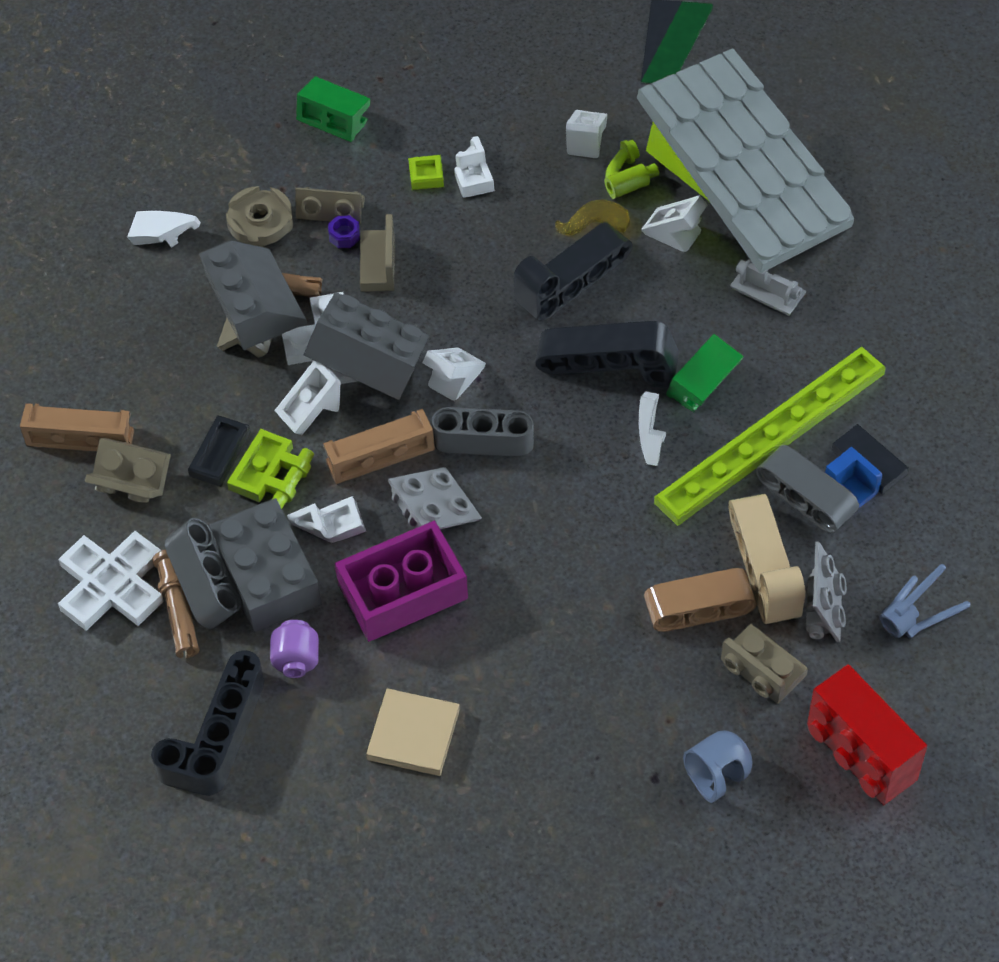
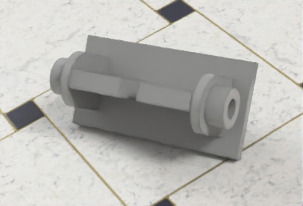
M750 259L747 261L741 260L738 263L736 272L739 274L730 285V288L790 316L806 293V290L799 287L796 281L791 282L777 274L772 275L768 273V270L759 273Z

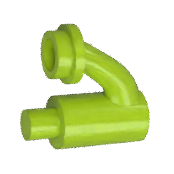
M623 140L620 142V150L607 167L604 182L607 192L612 199L650 184L651 178L659 176V169L655 163L646 167L640 163L620 171L625 161L628 164H632L635 162V159L640 157L639 149L633 140Z

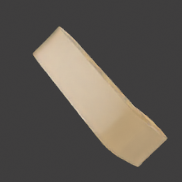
M760 494L729 500L730 520L763 623L769 624L801 617L805 600L803 576L798 566L790 567L767 495Z

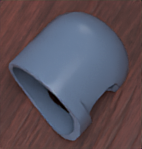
M725 730L710 735L685 751L683 755L684 766L690 779L701 795L710 803L725 795L726 784L724 777L739 783L748 777L753 764L751 752L742 738L733 732ZM713 783H714V791H713V790L711 789V787H710Z

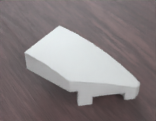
M478 136L470 140L471 146L465 152L459 151L456 155L457 166L454 171L463 198L495 191L494 180L486 164L485 151Z
M138 211L135 214L127 238L133 245L160 243L166 240L172 248L179 243L177 239L180 234L187 229H197L201 222L196 216L184 213Z
M645 392L640 399L639 436L646 463L657 466L661 445L664 442L666 432L653 429L659 394Z
M353 496L320 510L314 503L287 515L292 525L331 543L366 532L357 502Z

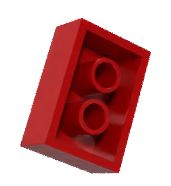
M849 664L813 689L807 721L811 735L818 742H824L833 751L837 763L843 769L850 770L859 779L862 789L868 796L876 797L884 806L918 781L928 745Z

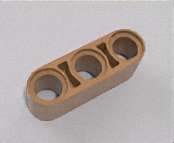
M741 568L727 569L660 583L648 588L644 593L653 628L660 632L739 617L750 613L757 606L747 572Z

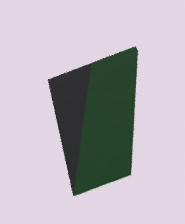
M651 0L641 83L652 84L669 75H675L676 72L681 70L713 9V4Z

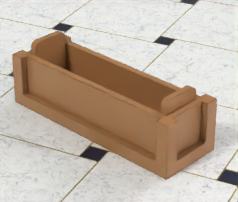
M26 403L20 424L25 444L31 447L97 451L100 438H109L132 444L134 427L129 425L130 412L125 410L109 412L42 407L36 403L34 406L33 404Z
M423 409L417 410L416 413L413 411L409 416L334 442L329 440L323 443L329 457L326 459V463L335 484L435 450L433 429Z

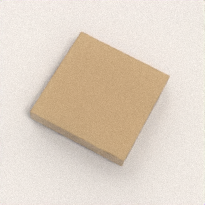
M387 688L366 753L367 760L441 776L459 715V704Z

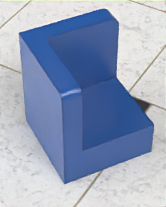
M850 447L826 466L825 473L847 488L856 497L859 508L879 493L882 473L853 447Z

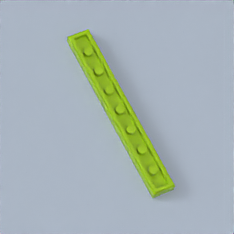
M861 346L654 496V504L679 526L757 469L781 445L788 446L885 375L886 367Z

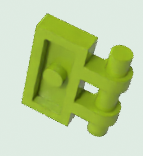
M260 429L227 482L228 490L257 502H261L266 492L274 494L272 499L276 498L281 509H283L284 505L291 502L295 496V487L300 479L305 478L311 469L310 462L314 457V453L308 448H303L298 456L291 454L290 452L293 449L292 440ZM281 467L289 470L284 480L275 478Z

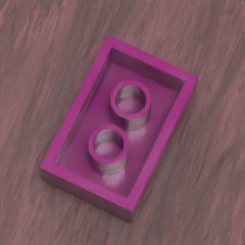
M435 520L335 563L338 586L368 642L468 599L467 576Z

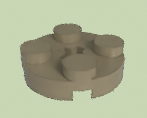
M259 186L249 187L234 195L228 204L229 210L226 213L228 229L232 236L242 243L264 247L280 240L293 228L291 203L288 197L278 189L270 187V191L260 190ZM255 213L260 215L267 214L262 219H254Z

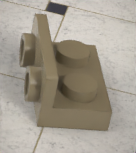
M100 438L93 473L86 474L85 482L95 484V490L99 492L116 494V490L128 493V499L138 502H149V498L162 496L171 454L109 438Z
M752 624L734 640L727 638L723 642L721 660L725 667L733 674L743 676L752 684V687L759 695L765 698L769 697L777 704L807 676L808 668Z

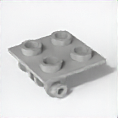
M446 467L388 479L392 487V500L401 508L404 517L408 518V523L411 526H416L415 528L434 520L440 529L482 519Z
M819 541L815 542V567L808 576L806 631L809 632V636L813 639H821L824 637V634L831 633L836 642H840L841 627H845L846 624L844 608L841 605L842 595H845L847 590L846 580L843 573H839L835 568L833 557L827 555Z

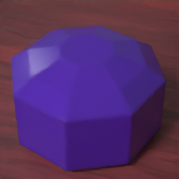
M350 215L335 217L328 223L329 242L337 248H352L360 241L359 222Z

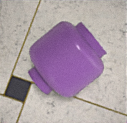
M302 620L283 622L271 634V665L276 670L283 672V675L286 677H303L306 672L313 670L318 664V633L307 622Z

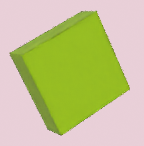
M441 155L408 158L412 190L444 187Z

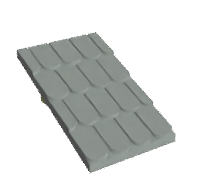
M732 48L722 54L699 62V64L676 72L675 75L672 74L653 82L652 85L649 84L639 88L637 99L653 121L646 151L712 204L759 273H762L851 228L854 217L851 214L849 205L824 176V169L789 128L788 120L763 91L764 85Z

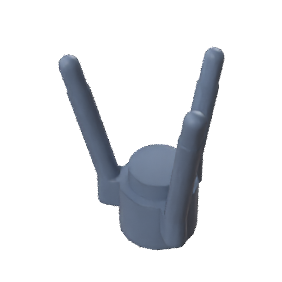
M940 564L907 597L918 581L917 576H912L891 604L881 612V624L892 636L900 638L905 634L911 639L919 631L970 607V602L965 601L916 624L919 612L913 603L945 571L946 566L944 564Z

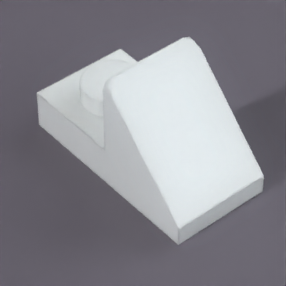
M575 110L566 124L567 153L575 156L598 158L602 132L606 128L608 114Z
M699 195L657 207L641 230L651 238L686 252L701 233L698 224L701 221V214L708 205Z
M458 347L429 350L422 362L433 369L428 386L454 401L462 395L486 365L485 362Z
M313 361L274 411L294 433L303 435L323 409L339 411L341 381L327 366Z

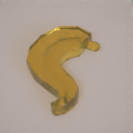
M604 199L589 201L580 207L569 222L562 223L559 220L555 222L557 231L564 235H576L592 222H608L622 233H625L630 226L628 210L616 202Z

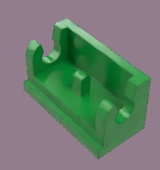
M315 76L297 94L296 120L352 142L368 121V118L363 117L362 114L369 108L371 98Z
M713 334L673 377L666 395L674 398L690 411L695 412L699 407L698 405H703L713 391L739 365L744 356Z

